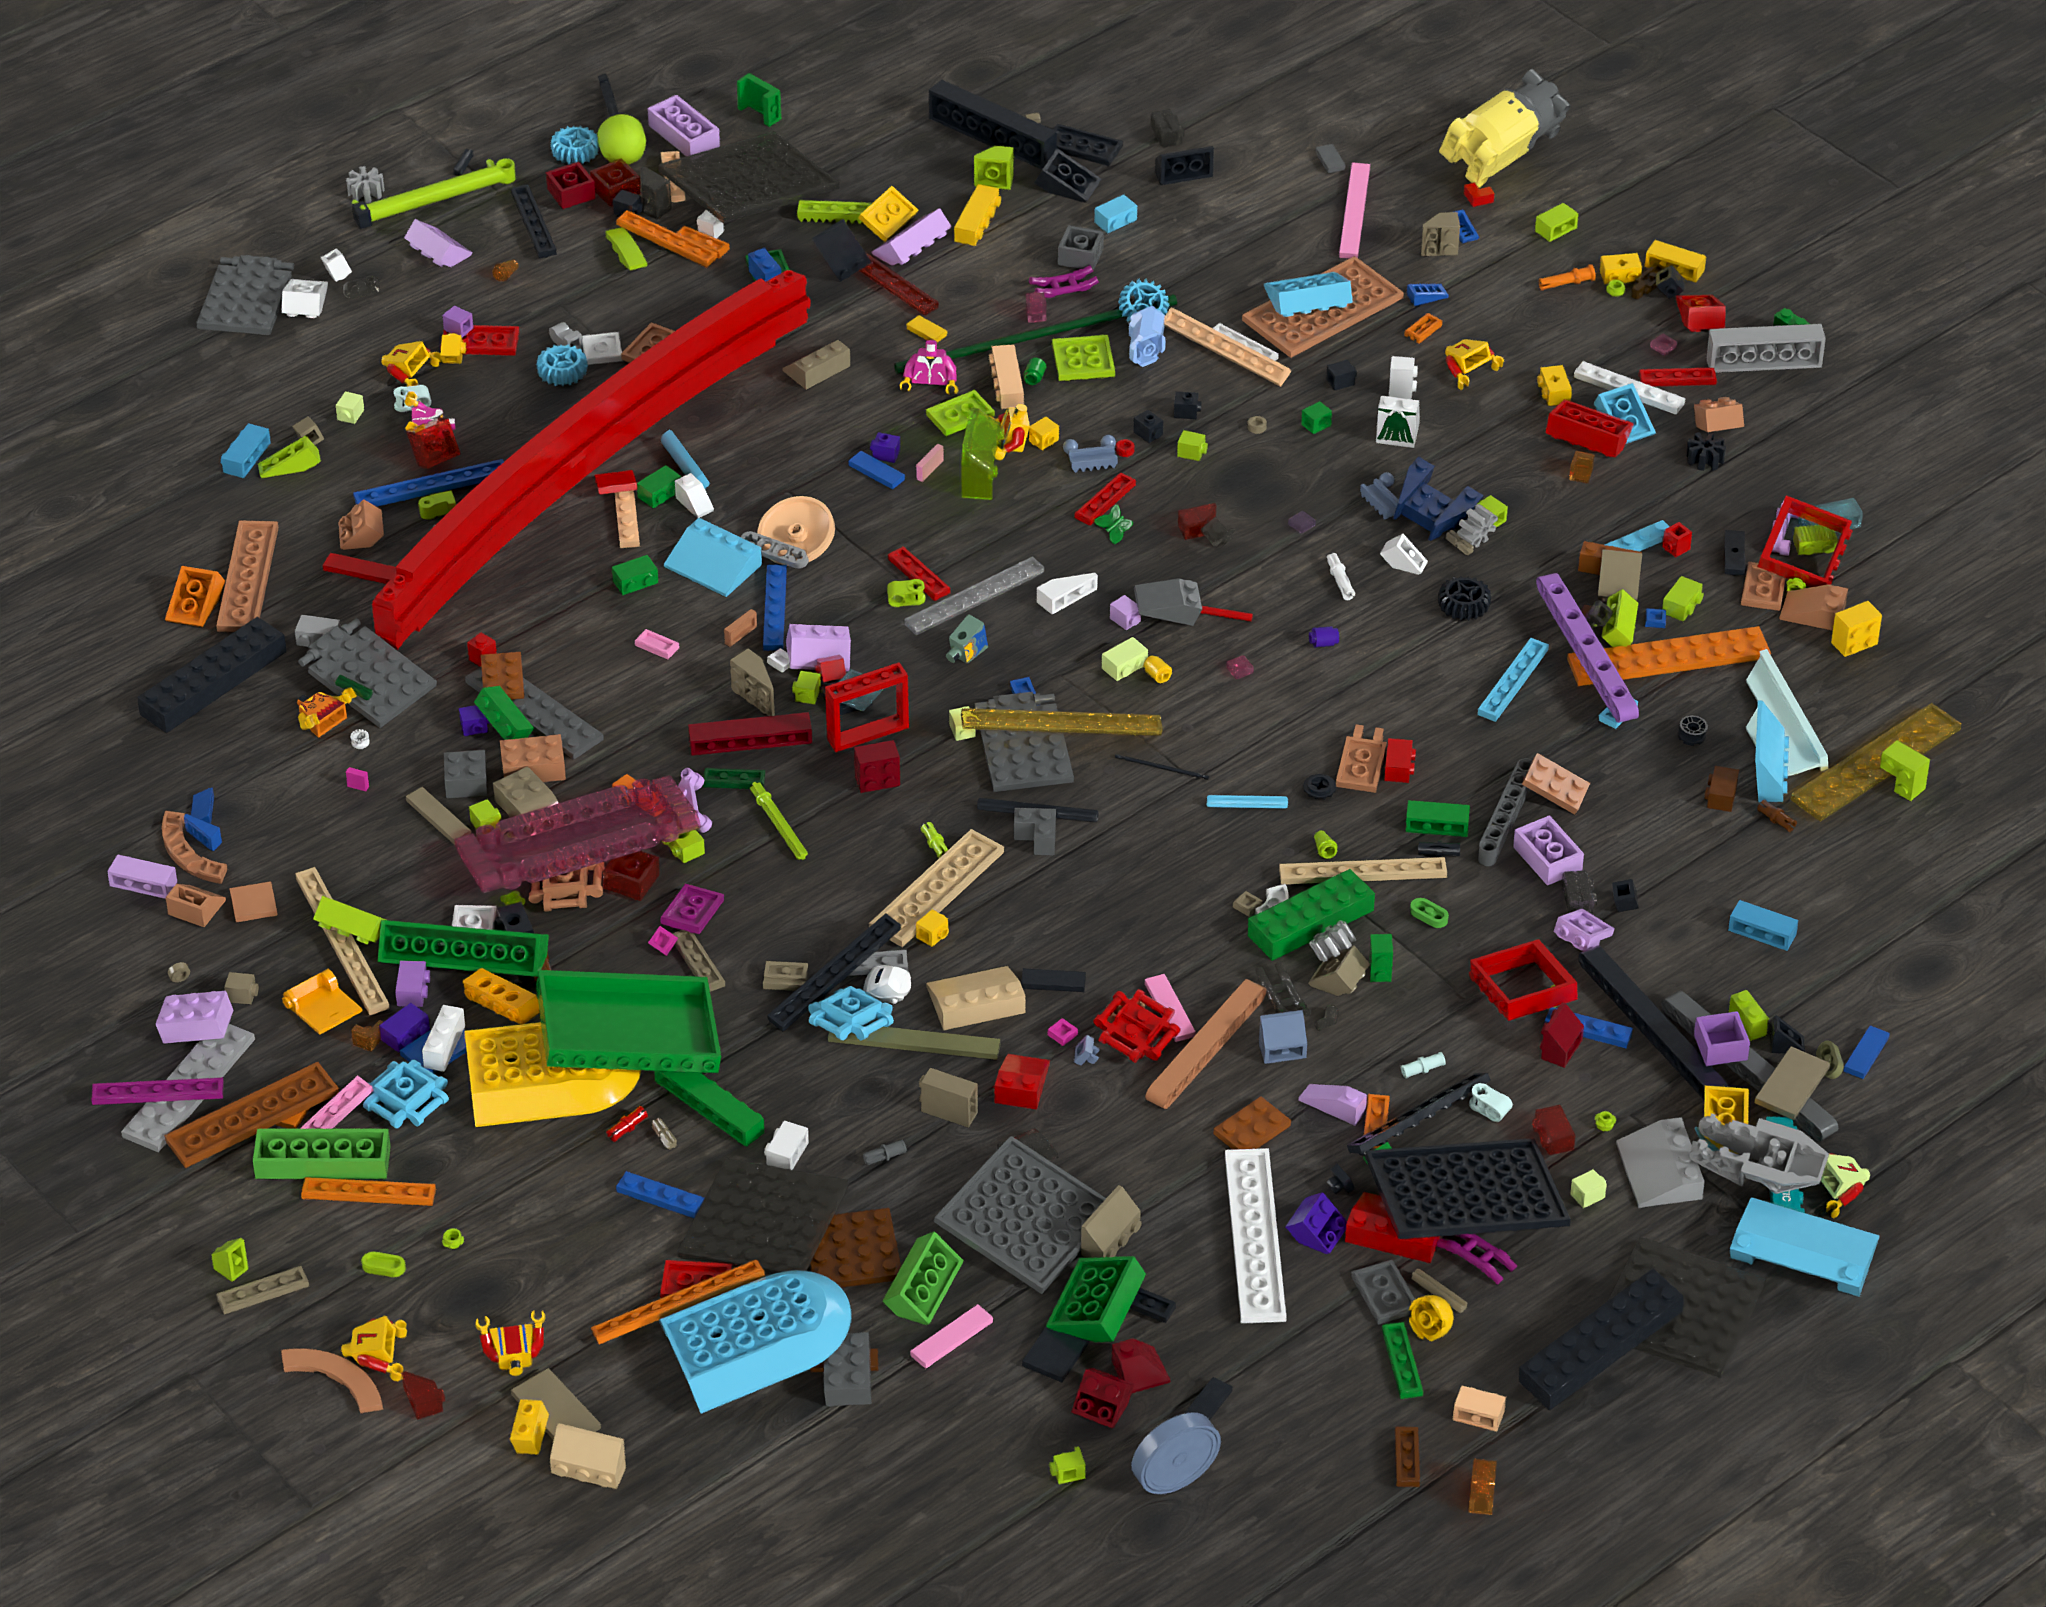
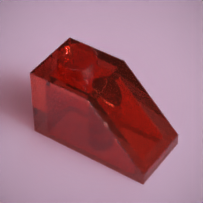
M407 1371L401 1372L403 1388L417 1420L443 1412L442 1402H445V1396L442 1388L438 1389L434 1380Z

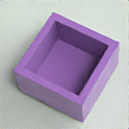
M1738 1011L1696 1017L1694 1036L1706 1066L1748 1060L1750 1041Z

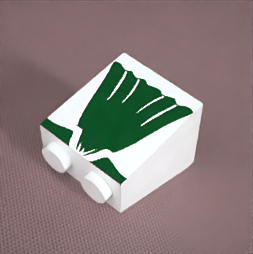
M1381 396L1378 407L1376 443L1414 448L1420 423L1419 401Z

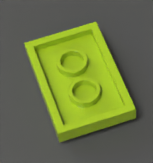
M973 390L926 409V415L945 436L985 421L988 416L995 417V411Z

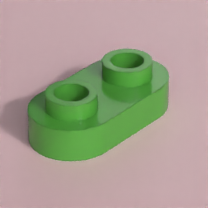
M1416 898L1411 902L1410 912L1417 919L1435 928H1442L1447 925L1449 914L1444 908L1425 898Z

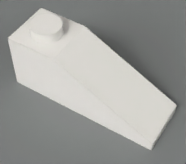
M1090 573L1052 579L1037 587V603L1049 613L1054 614L1097 590V574Z

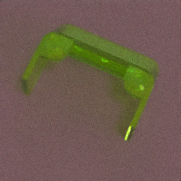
M970 408L963 441L961 455L962 498L992 500L993 478H997L998 466H995L994 462L997 446L1001 449V440H1004L1005 429L1001 428L1000 423L978 408Z

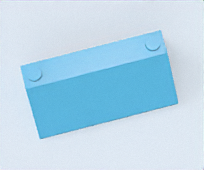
M1751 1197L1737 1227L1730 1247V1255L1732 1259L1749 1264L1753 1263L1755 1257L1838 1282V1291L1859 1297L1879 1240V1235Z

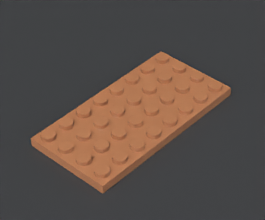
M1354 256L1321 273L1336 272L1350 280L1353 303H1349L1346 307L1342 308L1331 306L1328 310L1324 311L1313 309L1310 313L1301 314L1300 312H1295L1293 316L1284 317L1276 312L1270 300L1243 314L1242 321L1291 358L1403 299L1404 292Z

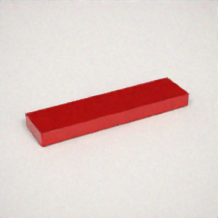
M1715 368L1639 370L1640 382L1650 386L1716 385L1717 382Z
M1120 472L1075 512V519L1091 526L1096 518L1102 516L1136 486V480Z
M904 546L888 554V560L910 580L919 579L924 582L925 587L923 591L934 601L950 593V587Z
M330 553L323 564V570L384 584H387L396 574V567L334 553Z

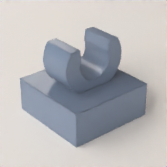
M1086 1035L1075 1047L1074 1063L1082 1066L1086 1060L1094 1064L1099 1059L1098 1056H1095L1099 1052V1048L1093 1046L1094 1038Z

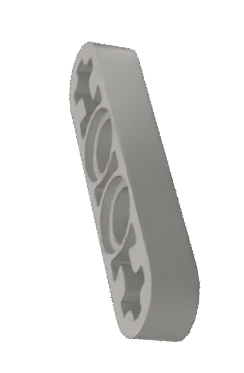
M751 531L745 532L741 536V538L757 544L761 548L765 544H770L771 547L768 550L761 549V556L797 569L805 567L809 562L806 552L798 547ZM787 550L784 556H778L779 551Z

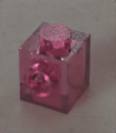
M1044 292L1026 293V316L1028 323L1046 321Z

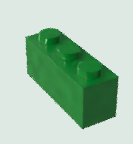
M500 686L483 688L474 701L504 740L528 738L534 729Z
M1408 800L1406 832L1467 837L1470 805Z

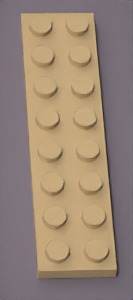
M971 829L869 923V927L887 913L901 924V930L890 941L903 947L916 935V922L932 909L940 913L1004 853V846Z

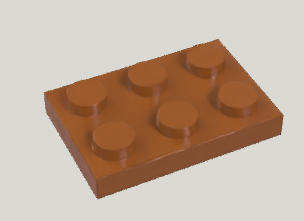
M521 652L481 655L483 688L500 686L510 699H523L524 686Z
M1259 1097L1214 1128V1135L1233 1150L1258 1149L1290 1127L1291 1120L1263 1097Z

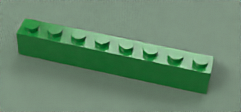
M381 920L378 962L400 964V961H426V967L478 971L480 968H483L492 973L538 977V971L542 969L547 957L549 935Z

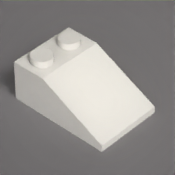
M291 279L282 291V313H287V316L304 314L308 318L319 316L322 312L328 282Z

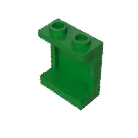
M750 73L737 81L739 110L742 111L750 107L763 114L764 125L768 127L781 120V95L779 89Z

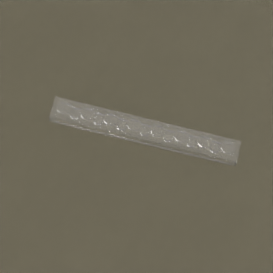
M1032 556L906 618L905 625L915 635H919L1043 574L1044 566Z

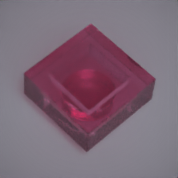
M1662 333L1651 341L1650 348L1665 356L1677 348V341Z
M1244 655L1226 662V668L1236 679L1254 673V667Z

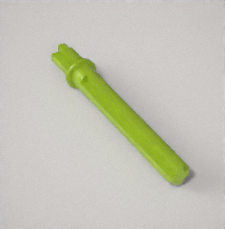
M760 782L752 783L753 786L750 787V790L756 797V803L762 806L796 858L804 860L808 852L772 801L771 794L766 792Z

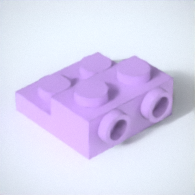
M1579 909L1558 917L1553 932L1559 938L1571 942L1575 948L1586 951L1599 945L1600 940L1612 936L1614 928L1584 909Z

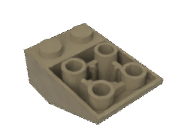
M746 649L730 660L731 688L736 694L746 699L748 703L760 709L762 713L768 716H775L773 686L763 660L751 650Z

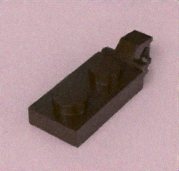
M1655 263L1636 278L1631 297L1638 300L1644 293L1648 294L1657 287V272L1666 267Z

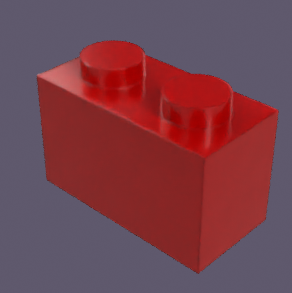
M1388 738L1385 781L1409 783L1410 775H1414L1415 763H1411V761H1415L1416 749H1412L1413 740Z

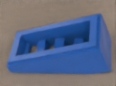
M1464 210L1456 211L1458 212L1460 226H1463L1460 228L1459 240L1462 243L1479 239Z
M1442 284L1407 285V296L1414 306L1448 298V293Z
M184 815L186 831L208 849L214 851L222 843L219 827L191 815Z

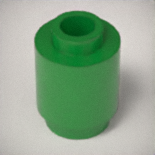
M1031 358L1023 374L1027 384L1036 385L1041 381L1046 370V363L1042 359Z

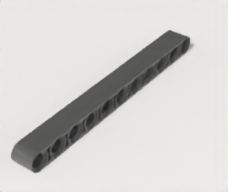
M1681 990L1661 1002L1662 1009L1666 1015L1694 1038L1696 1017L1711 1015ZM1750 1047L1748 1060L1725 1063L1758 1092H1760L1775 1070L1771 1064ZM1810 1097L1793 1120L1819 1142L1839 1129L1835 1118Z

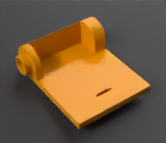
M329 969L285 991L282 998L285 1007L295 1012L319 1035L362 1012V1008L339 989L337 979Z

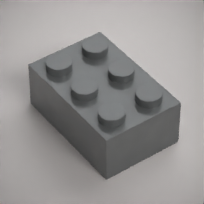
M869 1332L847 1333L837 1350L824 1360L826 1406L871 1404Z

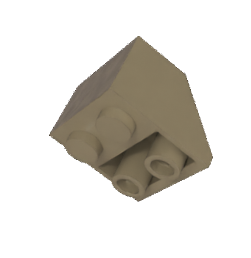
M1458 212L1438 213L1423 224L1421 256L1458 255L1460 233Z

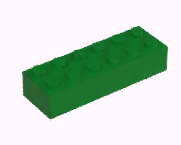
M1348 869L1248 918V937L1273 961L1314 940L1313 937L1316 934L1324 933L1326 931L1325 928L1330 925L1333 927L1339 921L1348 924L1374 911L1375 893L1351 869Z

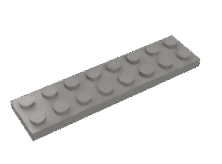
M228 1024L224 1038L200 1040L166 1080L223 1077L255 1040L254 1034ZM204 1099L146 1102L121 1131L122 1137L159 1152L166 1144L164 1135L179 1129Z

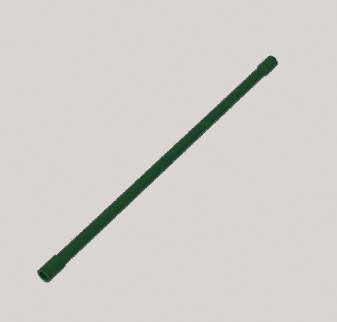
M1175 294L1168 296L1167 302L1169 307L1177 305ZM1155 301L1152 306L1158 309L1157 303ZM1116 309L946 351V356H949L952 360L992 350V346L1013 345L1122 318L1123 311ZM908 360L894 363L897 374L904 372Z

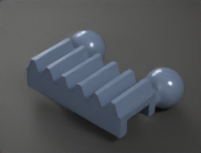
M1112 435L1102 437V447L1078 449V443L1073 439H1068L1063 444V449L1069 454L1070 464L1075 473L1080 468L1084 472L1086 468H1089L1090 471L1094 467L1100 470L1101 466L1107 469L1109 465L1115 468L1117 464V455H1115L1116 440Z
M1388 472L1381 474L1379 479H1374V483L1370 486L1362 484L1360 489L1362 497H1365L1367 502L1370 501V505L1374 506L1376 511L1379 510V514H1383L1384 519L1394 516L1398 504V499L1387 489L1394 484V476Z

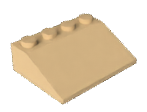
M1008 966L926 983L943 1030L1025 1013V993L1020 981Z

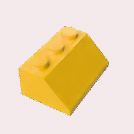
M1705 1086L1704 1117L1715 1114V1117L1722 1125L1733 1120L1748 1124L1749 1089ZM1704 1136L1707 1140H1709V1141H1710L1713 1145H1715L1718 1149L1723 1148V1145H1721V1144H1719V1143H1717V1142L1711 1140L1710 1138ZM1729 1149V1152L1738 1154L1735 1151Z

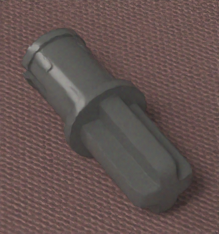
M903 1140L888 1145L882 1144L880 1148L865 1152L863 1154L864 1162L870 1165L882 1160L889 1161L891 1157L906 1153V1145Z

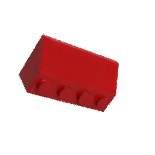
M1564 399L1549 413L1546 434L1552 435L1556 439L1569 441L1573 445L1586 447L1590 451H1598L1607 457H1616L1623 451L1634 423Z

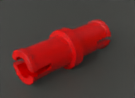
M638 1106L628 1116L621 1117L620 1122L606 1131L607 1136L613 1135L610 1140L616 1142L625 1133L632 1132L635 1128L634 1126L648 1117L646 1110L640 1114L644 1108Z

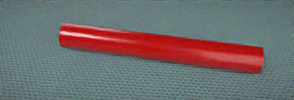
M1202 606L1201 614L1251 622L1253 618L1251 613Z

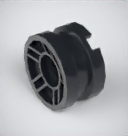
M1694 715L1682 718L1678 730L1679 740H1682L1686 745H1700L1706 739L1708 724L1703 718Z

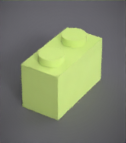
M1132 637L1102 654V669L1118 681L1144 667V662L1148 658V649Z

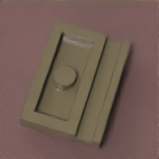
M766 961L763 989L796 991L807 981L808 963Z

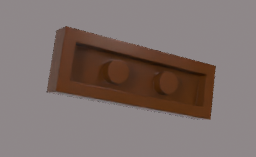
M1395 1427L1396 1486L1420 1487L1418 1427Z

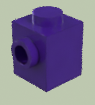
M878 432L875 440L872 439L870 444L873 458L895 463L900 453V436Z
M476 705L459 708L460 724L464 736L488 732L487 724L490 722Z

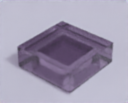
M1301 511L1289 518L1288 524L1302 534L1315 526L1316 520L1304 511Z

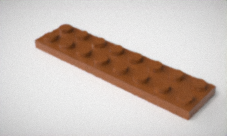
M316 1062L164 1135L165 1141L183 1166L187 1168L257 1134V1129H268L336 1096L339 1093V1088L320 1063Z

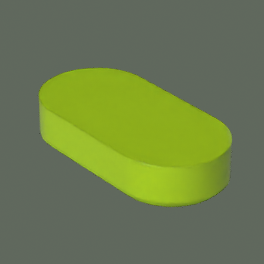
M369 1252L361 1259L363 1270L370 1274L398 1277L406 1269L404 1259L397 1255Z

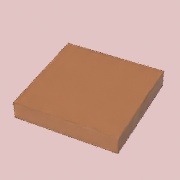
M271 882L230 888L236 922L277 916Z

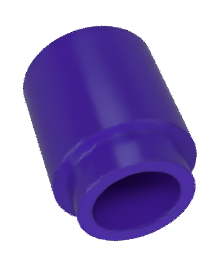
M1332 626L1313 628L1312 632H1309V642L1315 648L1334 646V644L1339 643V631Z

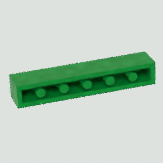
M654 1071L655 1082L745 1147L765 1133L764 1118L761 1114L751 1110L744 1102H740L729 1091L719 1087L715 1081L708 1079L701 1072Z

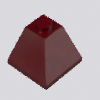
M1134 1338L1112 1344V1363L1121 1379L1135 1384L1132 1393L1170 1383V1378L1153 1346Z

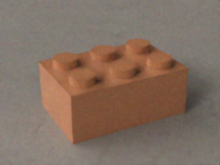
M561 734L500 741L504 777L528 766L542 782L566 780Z

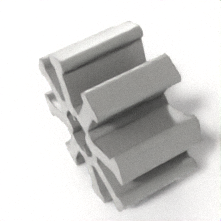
M363 166L359 167L360 174L354 172V170L349 172V178H346L348 196L352 195L353 200L358 202L364 196L365 203H371V196L377 199L382 197L381 191L384 192L383 175H378L377 168L373 167L370 172L366 173V167Z
M1480 504L1476 505L1475 510L1470 508L1466 512L1468 519H1461L1459 525L1462 528L1457 531L1458 536L1475 548L1480 546L1481 541L1485 543L1489 540L1487 533L1495 531L1496 526L1493 524L1498 520L1496 515Z
M1339 921L1333 927L1331 925L1326 927L1324 933L1316 934L1313 937L1314 940L1310 941L1309 944L1319 960L1325 962L1332 956L1335 958L1340 955L1341 950L1349 949L1352 946L1351 943L1356 941V938L1346 922Z

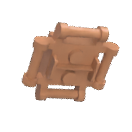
M588 851L575 855H547L544 858L543 865L531 867L532 886L529 893V901L531 903H539L543 900L545 912L568 907L587 908L586 897L588 895L595 898L603 895L601 878L602 871L604 870V861L600 859L590 860ZM589 870L594 871L593 885H587ZM543 875V889L540 890V877Z

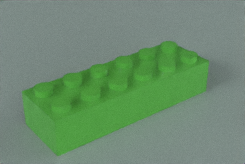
M257 1129L253 1156L255 1179H305V1177L387 1179L391 1147L389 1130Z

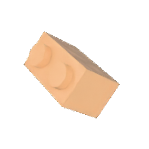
M1461 1386L1454 1405L1453 1420L1497 1432L1504 1414L1506 1397Z

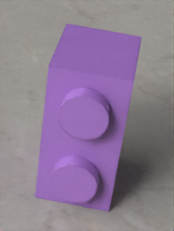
M400 961L396 985L397 1006H407L409 1003H412L416 1007H423L424 998L428 997V986L426 983H430V970H426V961Z

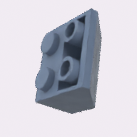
M1302 1010L1260 1016L1259 1047L1264 1064L1306 1058L1307 1038Z

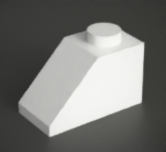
M690 473L675 480L676 499L694 516L700 518L714 511L702 483Z
M1404 534L1387 541L1380 553L1392 568L1418 575L1422 573L1428 562Z

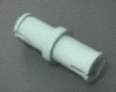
M1438 1052L1426 1058L1423 1056L1419 1057L1417 1061L1401 1065V1072L1404 1078L1419 1073L1426 1074L1430 1069L1446 1064L1444 1055Z

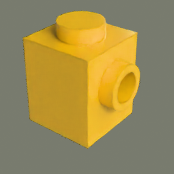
M455 333L442 335V362L462 364V354L466 353V343L462 341L461 335Z
M1047 417L1029 426V441L1041 450L1059 440V425Z
M933 909L916 922V938L931 947L941 939H944L949 932L948 918Z

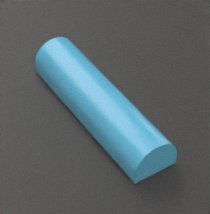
M669 429L661 437V443L685 476L691 473L702 483L704 489L710 485L709 481L672 430Z

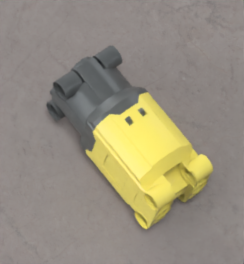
M1533 69L1523 76V85L1515 90L1505 89L1469 113L1465 118H1457L1449 126L1439 152L1450 163H1456L1463 159L1469 165L1465 177L1471 183H1476L1478 188L1490 176H1493L1533 148L1539 137L1545 134L1549 139H1552L1561 129L1558 124L1566 117L1571 104L1559 94L1558 88L1553 82L1544 80Z

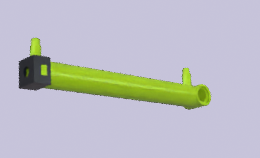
M488 159L486 161L487 168L368 204H365L364 201L357 202V200H353V219L359 228L362 229L372 226V221L497 183L510 184L516 178L514 161L511 159H501L495 165L491 159Z

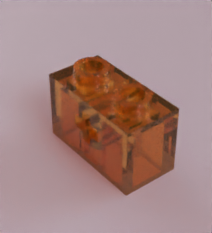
M1473 1460L1469 1513L1492 1515L1497 1461Z

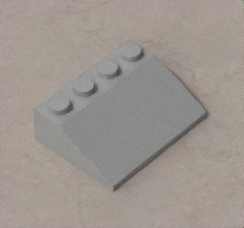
M1682 1117L1657 1121L1616 1141L1638 1208L1702 1199L1704 1179L1698 1163L1689 1157L1692 1145Z

